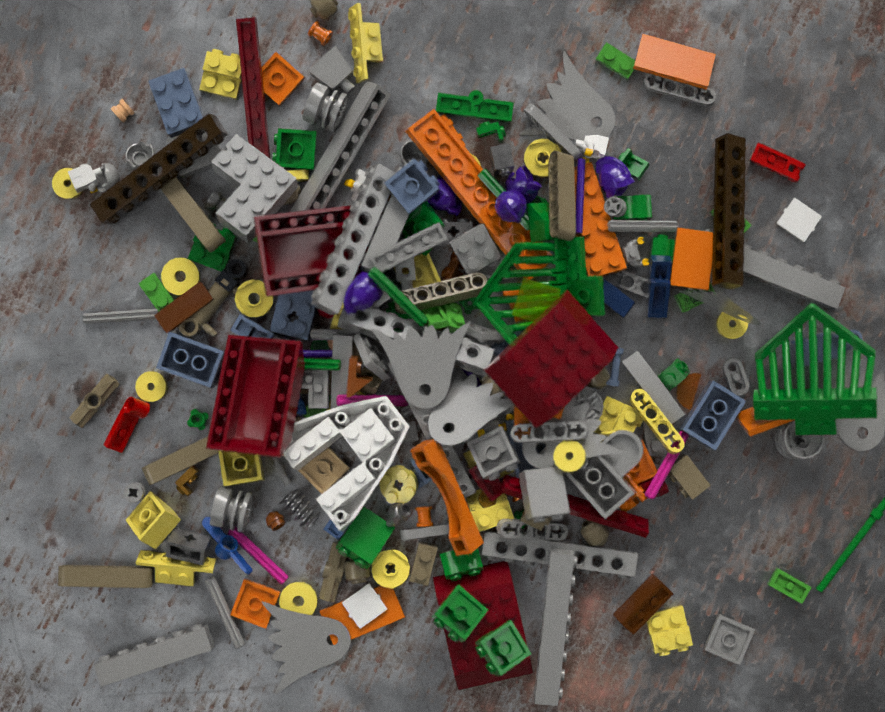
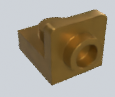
M195 465L191 466L175 481L177 484L176 489L182 495L186 494L189 496L193 493L186 483L188 482L190 485L198 478L196 474L200 470Z

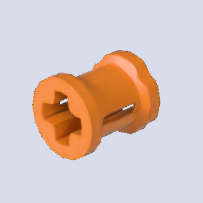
M316 21L309 29L308 35L315 37L321 42V45L325 46L331 39L333 32L326 30Z
M432 506L415 507L418 513L416 527L433 526V522H431Z

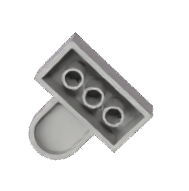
M628 430L613 432L601 442L613 446L624 453L587 458L584 465L578 471L564 472L604 519L636 493L623 476L642 459L643 444L635 433Z

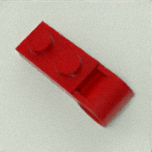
M129 397L119 412L103 445L106 448L122 453L139 418L144 419L150 411L149 403Z

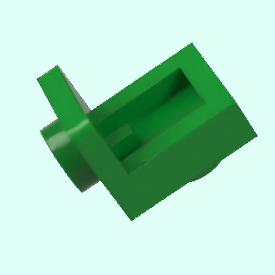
M489 121L483 122L476 128L478 139L496 133L500 144L504 141L503 137H506L504 127L500 126L498 121L491 124Z
M630 148L622 152L618 158L629 169L632 177L638 181L650 166L649 162L634 155Z
M676 358L657 377L671 391L688 376L690 370L684 361Z

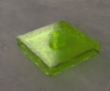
M523 277L511 315L534 322L559 297L561 289Z

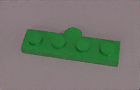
M479 90L471 91L469 96L438 93L436 112L511 123L514 102L485 100L482 92Z

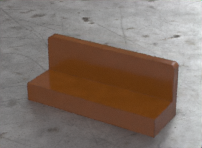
M198 282L154 315L166 333L174 330L213 301V297L208 292L209 289L204 283Z
M651 574L613 615L634 635L674 593L654 574Z

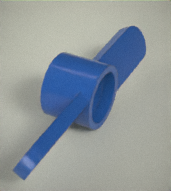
M210 517L204 518L202 521L203 527L217 542L215 554L223 560H228L232 557L243 572L250 575L253 570L237 551V540L233 536L226 535L221 528L211 526ZM223 545L228 546L230 550L225 549Z

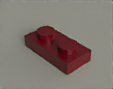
M477 465L467 471L490 502H493L503 494L502 482L499 479L493 481L483 479Z

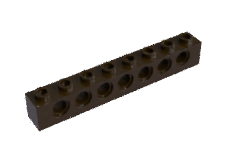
M208 113L90 204L91 208L101 223L111 225L117 223L120 220V216L133 211L137 203L146 201L150 197L149 194L163 188L164 183L176 178L183 168H189L194 164L195 159L208 154L212 146L221 144L228 133L216 115ZM206 132L207 139L203 142L202 135ZM189 144L192 145V150L190 153L187 152V147ZM176 155L177 162L173 164L172 158ZM161 166L162 173L158 175L157 170ZM146 178L147 185L144 187L143 180ZM131 189V190H132V196L129 198V197H128V192H129V190ZM115 201H117V203H118L116 209H114V206H113V204H114Z
M730 133L715 139L712 286L728 290L742 287L744 280L746 138Z

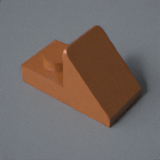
M351 355L349 358L346 397H352L373 378L372 376L357 375L358 373L361 374L362 362H359V356Z

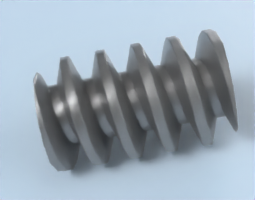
M297 489L291 491L278 504L285 502L283 509L291 508L289 515L296 514L294 521L301 519L299 526L307 525L304 530L306 531L319 519L321 512L313 513L315 506L308 508L310 501L303 502L305 495L303 494L298 497L297 495L300 490Z

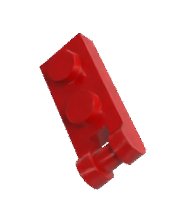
M759 142L756 144L749 159L750 162L796 183L800 179V172L806 166L805 163ZM790 165L794 167L792 172L788 170Z

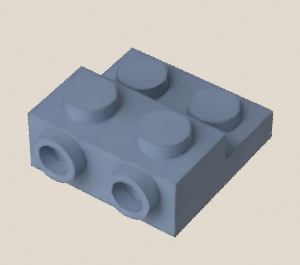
M415 158L384 183L408 214L440 191L438 180L433 175L429 177L425 172L428 168L421 160L417 162Z

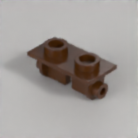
M454 251L450 256L448 266L441 272V281L463 276V273L458 271L459 267L461 269L463 267Z

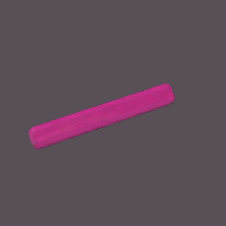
M337 395L336 397L337 406L387 396L394 406L409 405L404 395H353L352 397Z
M680 431L679 435L683 438L685 445L689 435L684 431ZM673 442L671 447L679 449V442ZM680 452L677 454L667 453L645 492L647 498L653 500L656 497Z
M237 527L233 531H228V535L233 536L238 544L280 584H283L288 579V575L246 535L238 532Z

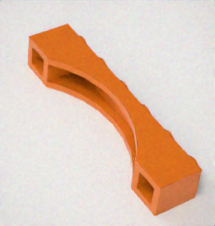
M434 439L425 440L410 450L417 467L433 480L444 499L449 518V540L456 556L471 554L484 543L441 444Z

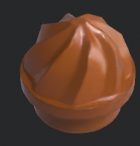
M277 511L270 512L266 517L267 527L271 528L272 531L280 529L286 524L284 521L285 517Z

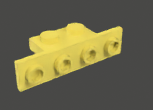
M361 3L350 7L348 12L351 27L352 57L354 58L353 74L358 84L368 79L367 62L380 63L383 61L380 24L362 21Z
M140 550L136 565L155 567L156 583L194 586L195 572L213 573L217 558L207 557L204 565H198L166 557V553Z

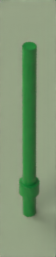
M885 497L876 508L872 509L869 513L870 517L815 588L819 592L823 593L877 520L879 521L884 515Z

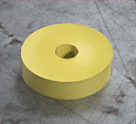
M71 168L59 170L52 179L54 192L64 199H74L82 193H77L68 174V171L73 170ZM67 181H71V185L69 187H66L65 185Z
M721 312L716 320V327L719 334L724 338L736 339L745 334L748 323ZM731 320L735 322L734 327H730L729 322Z
M154 371L141 374L135 385L138 396L147 402H155L162 399L168 387L165 377ZM150 383H153L155 386L153 390H150L148 387Z
M563 441L554 450L555 464L564 472L578 471L585 463L586 455L584 448L576 441ZM568 453L573 454L571 460L566 459Z

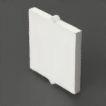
M793 198L789 206L783 209L784 213L776 224L804 243L810 233L815 231L814 227L822 216L798 199Z
M370 583L342 602L349 613V617L353 618L360 629L388 609L380 599V594L376 593Z

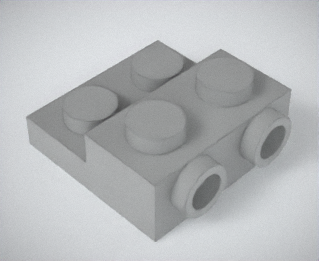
M503 426L467 443L483 479L496 480L500 477L499 473L505 470L507 473L512 472L518 468L517 464L521 463Z

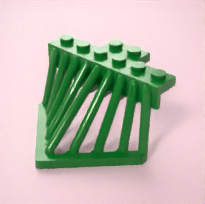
M574 237L571 241L556 238L554 243L518 242L510 249L477 295L474 303L510 345L517 338L514 332L525 330L534 321L507 325L502 318L542 314L549 306L495 311L491 306L492 304L555 301L568 290L590 316L605 315L603 276L586 275L584 237ZM523 250L555 252V256H520ZM513 264H555V268L510 270ZM556 277V280L499 284L503 278ZM557 289V292L490 297L493 292Z
M810 303L755 353L758 390H754L753 396L755 420L795 419L796 435H836V419L877 418V389L872 387L875 349L814 303ZM807 320L809 329L810 389H805L803 324ZM817 320L823 324V388L818 387ZM831 331L838 335L836 388H832ZM794 332L797 389H793L790 360L789 336ZM846 342L853 346L849 388H845ZM780 344H782L784 389H780L778 380L776 348ZM862 353L867 357L864 385L858 388ZM767 356H769L771 389L766 387L763 360Z

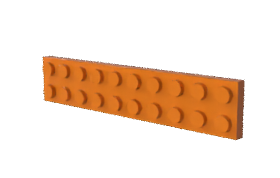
M435 109L405 131L480 224H484L493 241L505 255L508 254L515 243L531 242L530 230L527 231L520 223L506 222L499 218L495 210L497 197L478 177L483 168ZM523 250L520 256H553L550 251ZM548 264L513 265L517 270L543 269ZM524 277V279H525L527 282L533 278V277Z

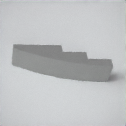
M638 351L622 362L637 385L648 393L672 425L685 416L672 395Z

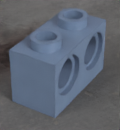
M239 314L230 331L239 336L271 339L274 337V333L242 314Z

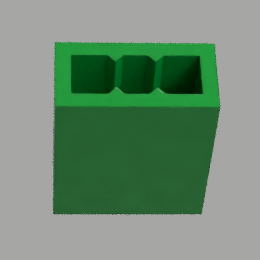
M363 506L335 548L342 556L354 560L358 567L368 569L396 527H388L384 519Z

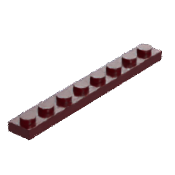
M257 18L236 19L248 143L271 159Z
M505 474L502 480V493L523 500L520 479ZM567 494L570 515L644 538L648 536V519L617 509L604 519L589 500Z

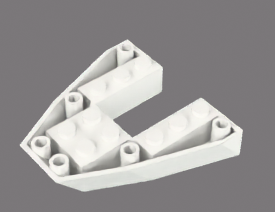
M387 396L345 404L295 422L291 443L283 455L290 465L298 471L342 436L345 438L363 463L316 498L338 530L344 532L390 467L410 426Z

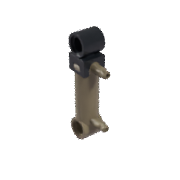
M233 259L227 265V272L221 271L214 280L216 282L208 290L213 297V301L180 324L179 329L183 335L196 337L200 334L201 330H204L212 337H216L217 332L207 322L230 293L236 295L238 286L241 284L237 279H244L248 274L249 269L245 262L240 259ZM240 264L242 266L241 273L234 274V266ZM193 322L195 329L189 333L186 329L187 324Z

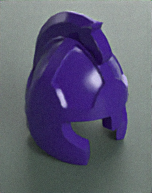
M605 156L595 163L596 172L599 174V185L606 193L607 198L614 197L615 195L622 196L628 186L635 183L629 169L619 159Z
M522 166L517 169L516 178H513L515 173L511 172L505 182L504 189L506 191L514 189L520 192L525 197L527 205L536 198L542 185L533 181L530 171L526 166Z
M438 175L436 179L440 183L438 186L440 191L427 202L434 210L447 211L449 214L457 216L462 210V201L441 175Z
M514 189L501 192L495 202V210L499 218L506 222L521 223V219L527 210L525 197Z
M367 272L360 273L348 286L344 297L346 314L368 309L376 300L382 298L383 290L377 287V284L368 276Z

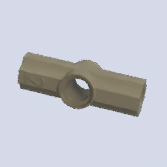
M106 373L69 417L71 421L77 426L84 428L95 413L105 405L106 400L118 388L120 383L113 376ZM93 396H97L99 400L96 406L91 403Z
M334 541L329 553V559L325 564L322 576L324 579L319 594V599L328 602H335L339 583L343 578L346 557L339 554L335 548L339 542Z

